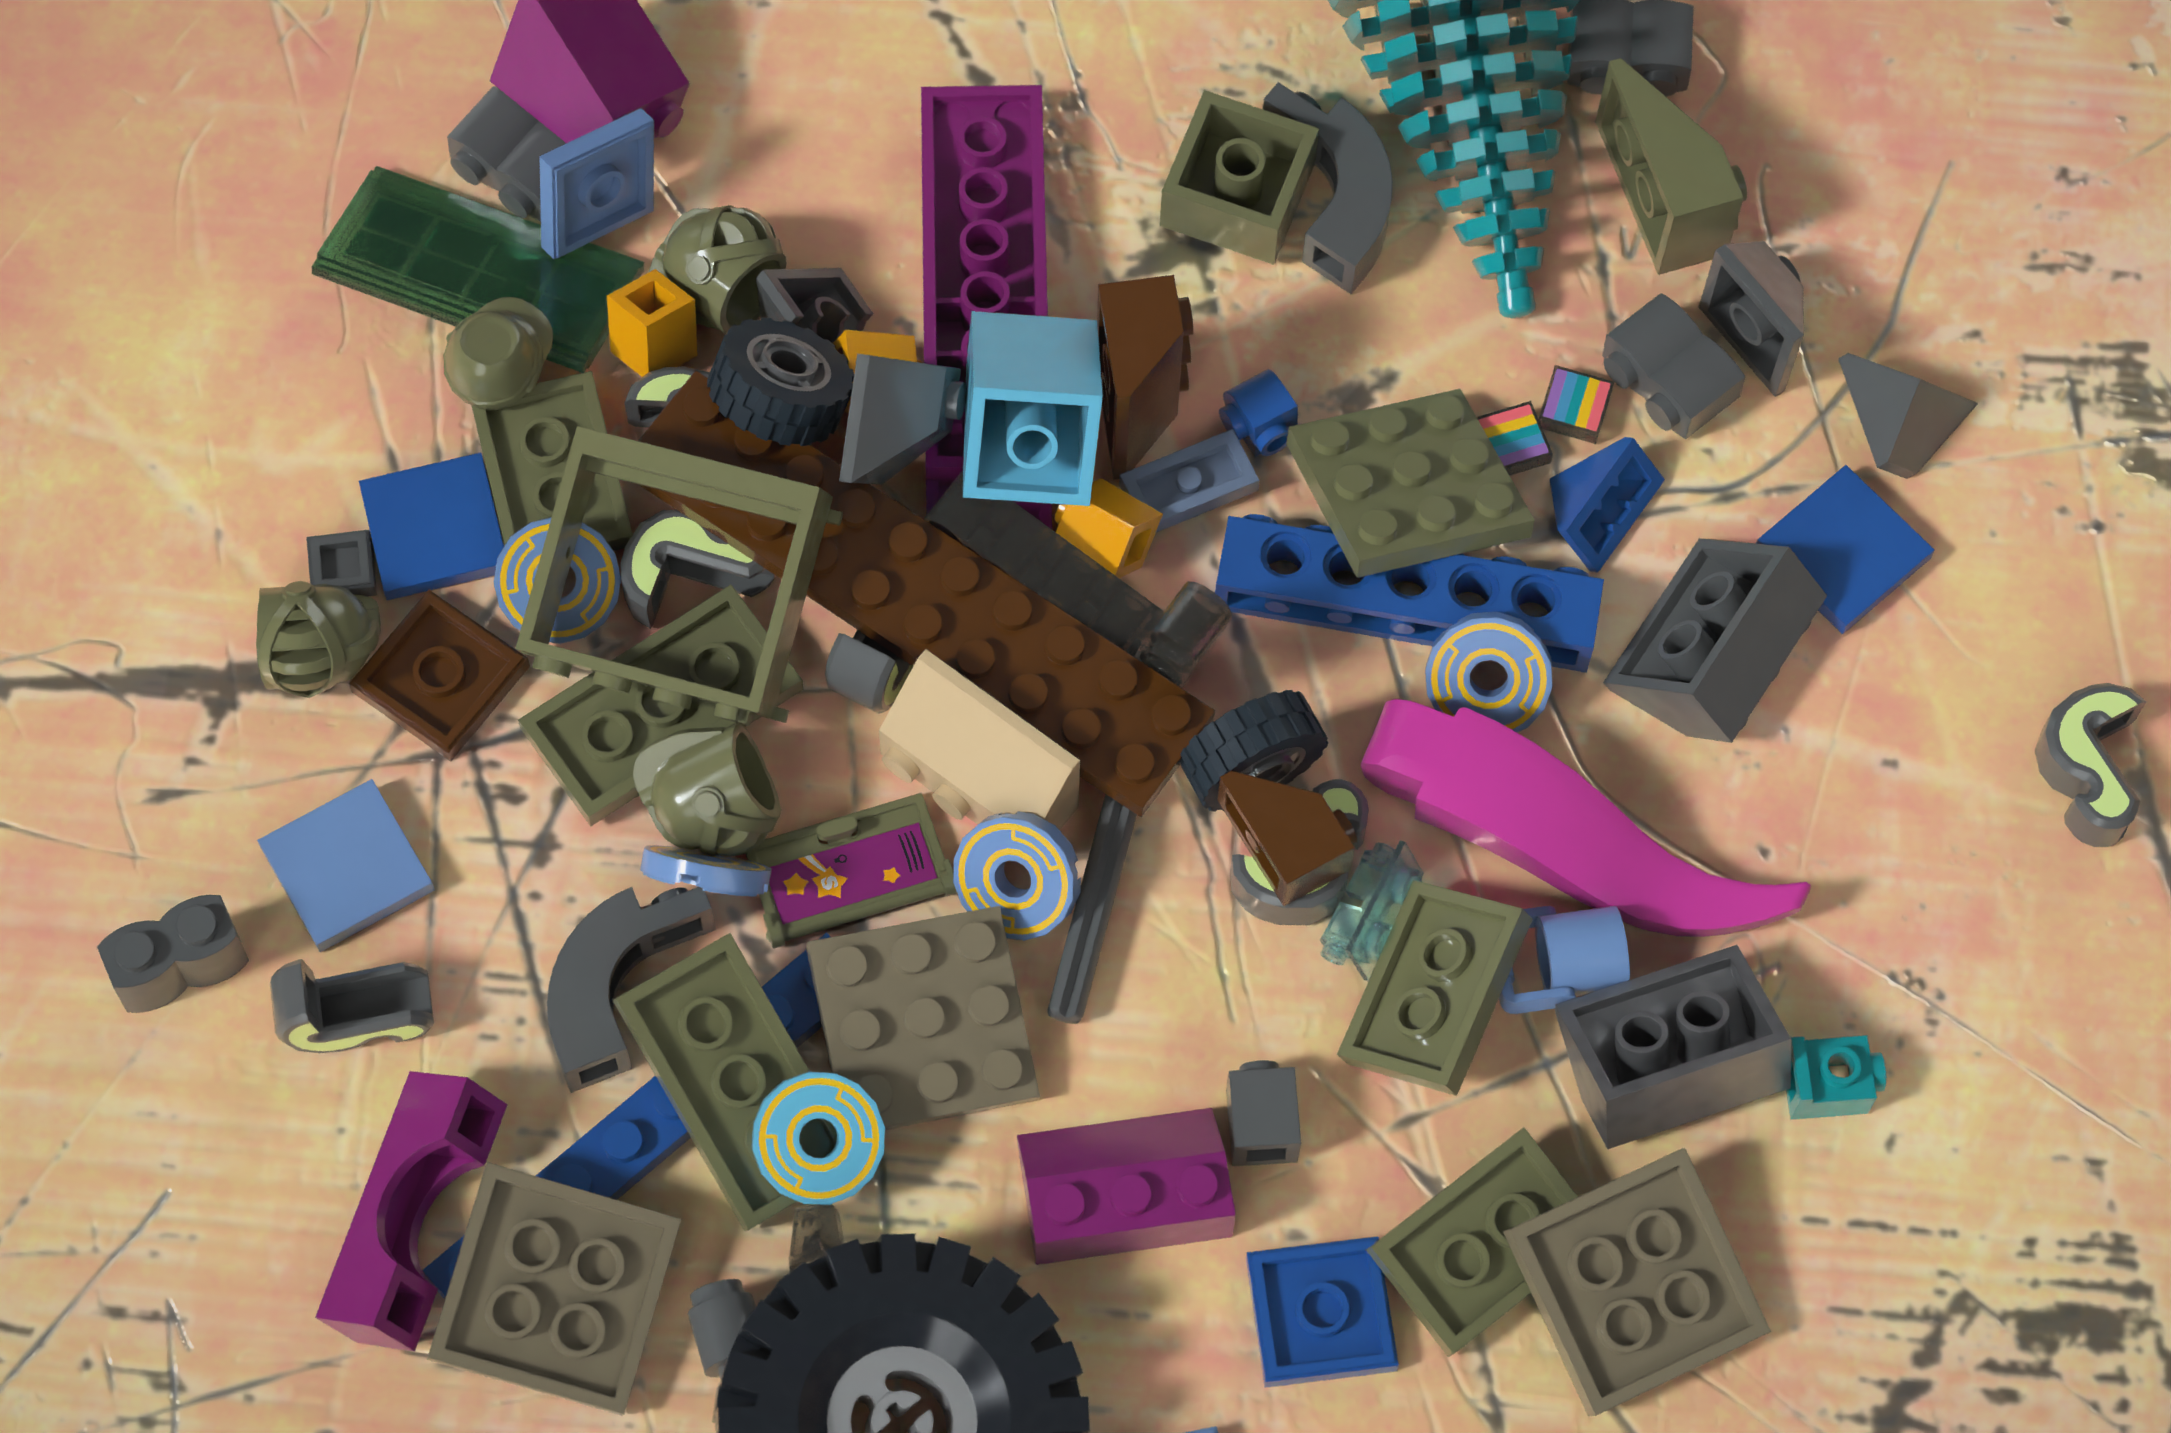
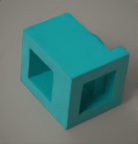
M1867 1035L1805 1040L1804 1036L1791 1037V1088L1786 1090L1790 1120L1869 1113L1877 1099L1876 1092L1885 1091L1886 1068L1881 1052L1870 1053ZM1847 1065L1849 1076L1845 1078L1837 1077L1831 1073L1829 1066Z

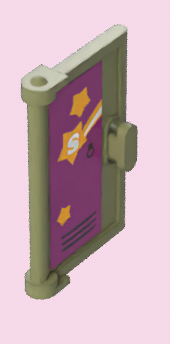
M922 792L767 838L754 850L746 853L747 860L763 864L772 869L768 891L764 892V895L759 894L765 912L763 918L767 930L766 938L771 942L773 949L785 946V942L941 894H945L946 897L957 894L953 883L954 872L950 860L944 858ZM857 830V834L852 837V833ZM819 839L822 841H827L828 844L820 843Z

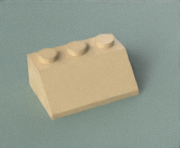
M925 649L915 662L879 729L880 752L883 755L882 761L885 766L901 780L911 783L916 779L934 792L932 797L937 805L956 819L962 820L966 816L978 825L988 816L1001 813L1000 815L1005 813L1015 814L1020 811L1034 813L1054 824L1060 830L1079 807L1080 760Z

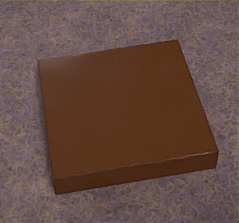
M428 589L350 681L349 686L351 692L449 761H452L528 670L530 663L528 657Z

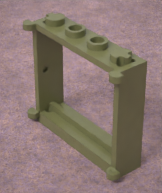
M577 426L515 649L521 651L522 654L534 657L532 668L569 678L573 666L595 672L592 684L629 694L633 682L655 688L652 700L690 710L691 702L694 698L716 704L713 716L750 726L753 714L786 723L789 710L776 707L825 525L829 523L840 526L843 512L830 509L833 496L820 487ZM595 474L796 525L750 697L549 645Z

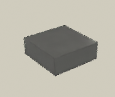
M370 530L306 537L310 584L344 587L353 595L377 596L373 544Z

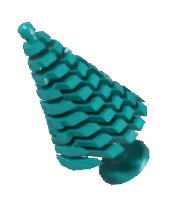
M1328 0L1335 12L1344 18H1348L1342 27L1353 45L1360 50H1364V44L1381 42L1382 53L1362 56L1361 61L1372 80L1383 77L1388 78V84H1391V88L1382 89L1379 94L1389 112H1394L1395 115L1411 116L1403 120L1398 126L1406 143L1413 148L1431 149V143L1448 140L1449 148L1452 147V150L1437 153L1433 149L1422 154L1416 161L1424 176L1430 181H1437V179L1451 176L1455 177V181L1464 180L1459 182V187L1438 190L1435 193L1444 212L1461 211L1462 214L1485 212V216L1456 224L1453 229L1462 245L1466 247L1494 245L1495 253L1478 257L1472 263L1481 279H1497L1499 293L1496 296L1500 314L1506 318H1521L1531 314L1535 310L1536 304L1533 288L1529 287L1527 273L1534 272L1542 267L1544 248L1538 246L1519 248L1518 240L1541 234L1547 230L1550 210L1548 208L1539 209L1538 207L1515 210V205L1534 201V197L1549 195L1553 191L1554 170L1533 173L1532 168H1523H1527L1528 162L1543 159L1547 161L1557 155L1561 133L1557 130L1544 129V133L1527 136L1526 130H1521V127L1538 124V129L1558 121L1564 115L1567 95L1562 91L1549 89L1563 84V81L1568 80L1570 77L1572 55L1562 56V51H1556V46L1572 43L1575 40L1578 18L1575 16L1557 20L1556 10L1551 9L1566 7L1568 13L1581 0H1421L1422 7L1410 9L1409 0ZM1374 6L1376 17L1360 19V13L1357 9ZM1516 17L1518 26L1509 27L1508 19ZM1427 34L1429 43L1416 45L1415 36ZM1523 53L1525 62L1515 64L1514 54ZM1434 69L1435 79L1423 81L1421 72ZM1530 88L1532 96L1537 95V97L1521 100L1520 91L1518 90ZM1441 105L1442 115L1428 116V110H1425L1426 107Z

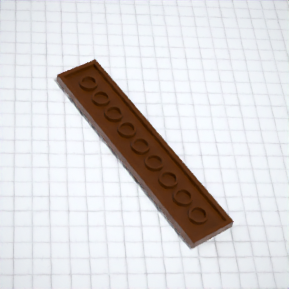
M694 371L640 437L639 442L820 487L833 496L830 509L843 512L840 526L829 523L825 525L806 596L912 666H914L924 650L927 649L1079 759L1080 777L1138 816L1142 817L1179 768L1180 759L1182 758L1180 753L1183 748H1186L1189 741L1214 720L1216 710L874 486L839 481L841 465L811 445H780L772 440L765 441L757 438L755 434L735 426V422L722 415L716 402H712L709 396L711 389L707 387L708 378L698 371ZM640 485L782 579L796 529L795 524Z

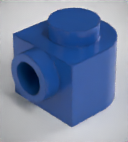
M1267 369L1223 393L1225 406L1219 409L1221 421L1226 431L1233 429L1239 440L1244 439L1255 457L1261 454L1263 456L1274 455L1287 446L1288 428L1298 425V406L1273 371Z

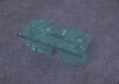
M1400 840L1396 849L1384 843H1376L1373 850L1364 851L1361 861L1346 888V893L1349 897L1364 901L1361 908L1339 902L1325 932L1320 938L1321 943L1324 945L1320 954L1324 959L1336 965H1344L1346 959L1350 958L1364 981L1369 982L1412 881L1422 882L1424 873L1406 842Z

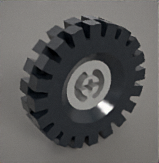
M915 1233L881 1234L876 1242L860 1244L859 1240L855 1239L825 1250L822 1257L809 1264H806L804 1261L779 1280L764 1300H760L739 1331L723 1365L725 1366L723 1374L716 1388L712 1422L715 1423V1433H852V1411L855 1403L862 1402L869 1408L865 1433H880L890 1422L889 1414L886 1411L889 1410L895 1417H900L914 1407L921 1399L918 1394L910 1391L892 1392L888 1390L885 1385L886 1379H907L922 1385L931 1392L943 1410L946 1421V1433H1088L1090 1431L1088 1397L1080 1396L1077 1378L1083 1374V1370L1072 1341L1063 1343L1054 1327L1060 1319L1040 1293L1031 1298L1017 1284L1021 1277L1018 1273L994 1257L988 1263L969 1255L971 1246L938 1237L933 1244L916 1241ZM929 1409L909 1427L907 1432L931 1433L933 1429L931 1410Z

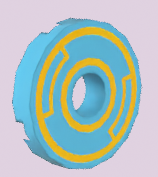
M805 1072L782 1081L763 1099L753 1122L752 1151L760 1173L779 1193L803 1204L830 1205L854 1196L874 1177L884 1155L885 1126L876 1102L858 1083L836 1073ZM813 1119L829 1121L837 1133V1142L834 1149L824 1157L814 1158L807 1155L802 1150L799 1142L803 1126Z

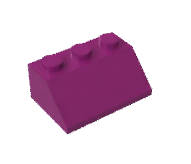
M1212 1108L1017 1135L1036 1265L1230 1238L1233 1236L1236 1213L1225 1149Z

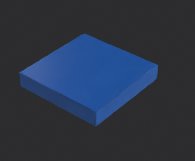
M482 453L359 480L381 582L387 601L426 592L428 589L435 590L495 575L497 557L504 545Z
M1847 465L1843 466L1757 539L1756 544L1790 547L1827 595L1818 611L1842 634L1848 631L1927 563L1935 551Z
M1379 1237L1247 1252L1246 1264L1265 1388L1397 1372L1399 1363L1385 1275L1366 1251V1249L1379 1240Z

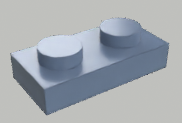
M1231 429L1120 474L1119 486L1124 492L1163 513L1156 530L1157 533L1257 492L1260 480L1237 435Z

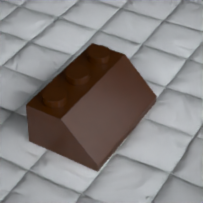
M1174 275L1098 284L1097 325L1103 393L1101 407L1113 480L1119 479L1120 474L1135 468L1178 415L1179 392L1189 391L1187 363H1191L1189 335H1193L1192 310L1189 297L1178 298Z

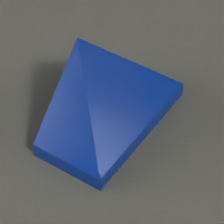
M1624 437L1550 478L1557 530L1590 572H1599L1665 481L1634 438Z

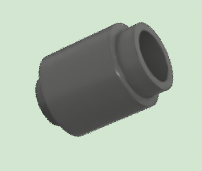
M739 1279L716 1281L704 1285L690 1294L693 1308L689 1310L688 1317L703 1370L707 1377H720L721 1380L725 1367L723 1365L737 1335L756 1307L753 1295L749 1292H744L742 1282Z

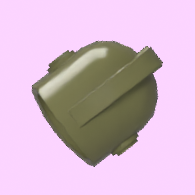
M728 205L713 209H692L682 214L673 224L664 242L656 250L649 272L654 269L658 270L695 299L696 324L718 329L727 334L729 328L734 324L738 326L743 320H757L760 317L756 277L762 270L786 269L787 262L780 240L776 238L773 227L764 217L748 208H736Z
M304 581L293 582L286 587L260 588L256 647L258 668L265 688L268 690L280 689L293 695L310 698L332 688L336 684L351 680L365 664L369 654L375 650L379 642L381 622L377 601L368 596L353 595L344 587L327 584L312 585Z
M736 723L727 728H691L677 731L649 745L639 754L634 763L633 779L642 803L648 809L656 828L663 837L677 847L691 850L700 848L701 852L714 856L718 854L727 856L746 854L763 843L768 833L773 831L780 817L781 806L774 782L756 743L742 723Z

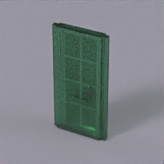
M376 166L374 170L369 172L318 251L317 259L312 265V275L455 327L462 320L474 314L491 301L501 297L522 299L542 311L553 329L552 347L546 360L584 373L587 368L589 369L609 335L607 295L638 279L644 271V262L592 243H588L559 258L553 259L541 248L540 224Z

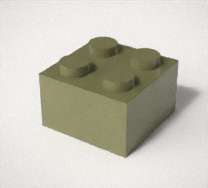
M1204 90L1162 189L1160 226L1274 265L1315 165L1319 128Z

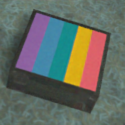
M1555 365L1538 419V427L1596 444L1614 381Z
M1531 401L1477 417L1510 476L1551 463L1553 453Z

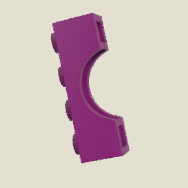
M409 1072L315 1316L316 1319L356 1343L415 1352L438 1292V1288L424 1275L418 1259V1239L422 1223L430 1206L447 1185L462 1174L485 1166L508 1104L468 1077Z

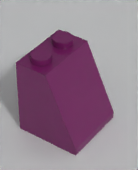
M518 0L489 80L566 143L640 108L654 119V138L658 136L660 138L666 137L678 126L682 119L683 109L681 105L690 85L637 0Z

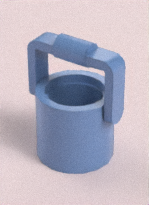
M1552 906L1524 909L1533 919L1529 928H1535L1538 965L1544 990L1515 994L1512 985L1515 980L1512 968L1499 1000L1502 1009L1510 1014L1555 1009V1004L1630 980L1627 938L1617 906L1556 914V910Z

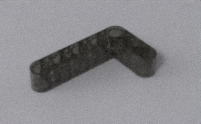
M963 471L956 476L924 517L925 521L1182 689H1185L1209 657L1232 619V612L1222 598L1207 587L1190 581L1182 586L1163 611L1015 502L963 498Z

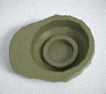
M501 297L485 304L477 312L462 320L447 335V346L443 355L444 375L451 390L465 403L479 409L499 410L511 406L521 400L527 393H532L552 347L553 329L548 318L538 308L522 299Z

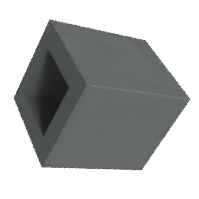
M1259 1060L1242 1064L1240 1070L1229 1071L1226 1098L1232 1166L1298 1163L1301 1135L1295 1067L1279 1068L1277 1062Z

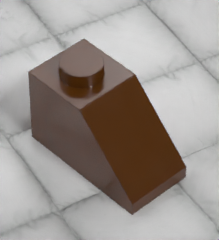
M1230 771L1220 777L1217 801L1283 907L1351 870L1355 851L1354 845L1357 844L1356 833L1344 812L1340 809L1332 812L1322 794Z

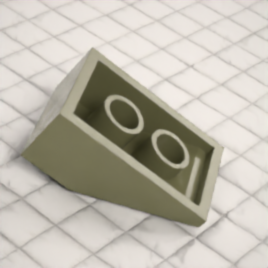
M1622 58L1609 61L1595 122L1657 274L1660 275L1713 260L1715 250L1724 244H1730L1734 230L1738 229L1739 212L1742 202L1747 199V187L1742 171L1737 165L1730 166L1725 151L1718 141Z

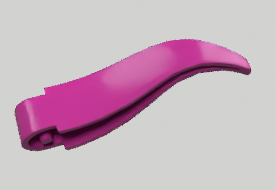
M1393 699L1386 701L1361 762V769L1365 778L1374 786L1387 794L1416 804L1414 819L1452 833L1493 852L1593 909L1617 906L1624 923L1643 930L1677 937H1706L1758 928L1801 911L1811 889V885L1807 882L1778 885L1750 884L1709 875L1669 854L1642 832L1621 810L1569 766L1533 741L1503 724L1466 707L1459 708L1453 717L1408 700Z

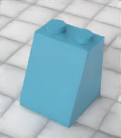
M972 311L966 364L967 395L964 429L963 498L1090 506L1103 398L1097 320Z

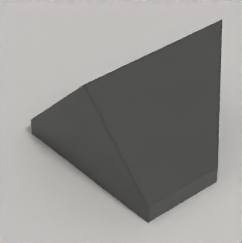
M841 268L762 270L756 277L760 318H772L774 321L783 322L785 320L795 323L796 326L804 329L808 328L816 332V335L824 340H829L831 343L845 330L863 331L866 322L873 315L871 309Z
M1850 353L1838 358L1877 468L1905 479L1917 474L1978 404L1922 379Z

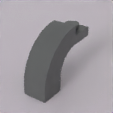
M1278 82L1264 98L1263 110L1319 128L1315 165L1326 176L1334 195L1327 208L1305 233L1302 262L1349 294H1352L1373 268L1385 241L1393 185L1388 155L1372 125L1353 105L1342 97L1331 111L1326 114L1312 97L1300 91L1294 93Z
M630 887L615 894L593 909L567 938L552 970L548 987L547 1016L555 1052L570 1093L632 1069L627 1047L614 1018V1003L612 1000L616 998L624 978L638 963L658 952L716 930L712 907L705 891H702V887L689 891L684 887L668 890L655 897L651 902V906L641 909L633 888Z

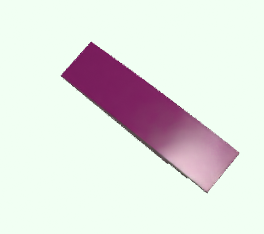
M1042 85L921 87L924 363L961 369L959 382L966 383V364L972 311L1048 317ZM964 409L961 419H954L952 432L925 452L927 522L964 546L1051 545V503L963 498Z

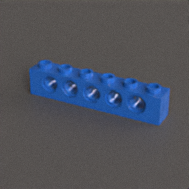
M1258 514L1246 515L1243 518L1228 516L1216 581L1215 610L1432 646L1433 642L1443 631L1445 632L1451 625L1456 624L1459 619L1472 613L1500 612L1521 619L1534 630V633L1540 637L1551 656L1552 667L1587 673L1594 649L1604 579L1590 577L1585 571L1573 567L1547 570L1529 567L1522 560L1513 557L1500 556L1488 560L1465 556L1462 553L1359 577L1361 579L1359 583L1343 585L1335 581L1332 575L1340 571L1354 572L1330 527L1310 525L1305 528L1281 525L1273 518ZM1284 560L1295 564L1299 570L1293 574L1284 575L1275 572L1269 565L1276 561ZM1404 581L1413 582L1420 586L1424 592L1415 596H1407L1397 591L1394 585ZM1463 592H1473L1480 595L1486 603L1480 606H1468L1463 604L1457 598V595ZM1529 602L1537 603L1543 606L1548 614L1542 617H1532L1525 614L1519 606Z

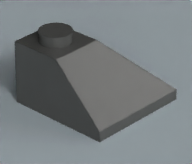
M1765 241L1724 244L1715 250L1699 309L1776 397L1785 391L1804 336L1803 285L1794 265L1786 257L1777 256Z
M857 353L839 481L884 484L951 433L954 419H961L966 404V383L959 382L961 369Z

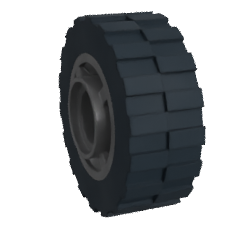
M761 318V320L747 319L743 320L738 326L734 324L729 328L727 335H724L707 379V387L711 389L709 396L712 402H716L722 415L725 418H730L735 422V426L743 431L747 430L755 434L757 438L765 441L772 440L780 445L800 444V446H810L813 442L818 441L821 443L827 440L829 434H834L852 394L854 372L853 369L849 368L847 358L835 349L834 344L827 339H822L816 335V332L808 328H801L796 326L795 323L785 320L783 322L774 321L772 318Z
M1284 690L1279 693L1273 692L1261 698L1245 702L1244 705L1236 709L1233 708L1216 721H1212L1204 727V730L1195 735L1189 741L1188 746L1183 748L1180 753L1182 757L1180 765L1205 809L1208 808L1209 811L1216 812L1217 810H1223L1217 801L1219 781L1222 775L1234 771L1287 785L1298 775L1307 771L1323 755V750L1328 746V737L1302 692H1293V690Z

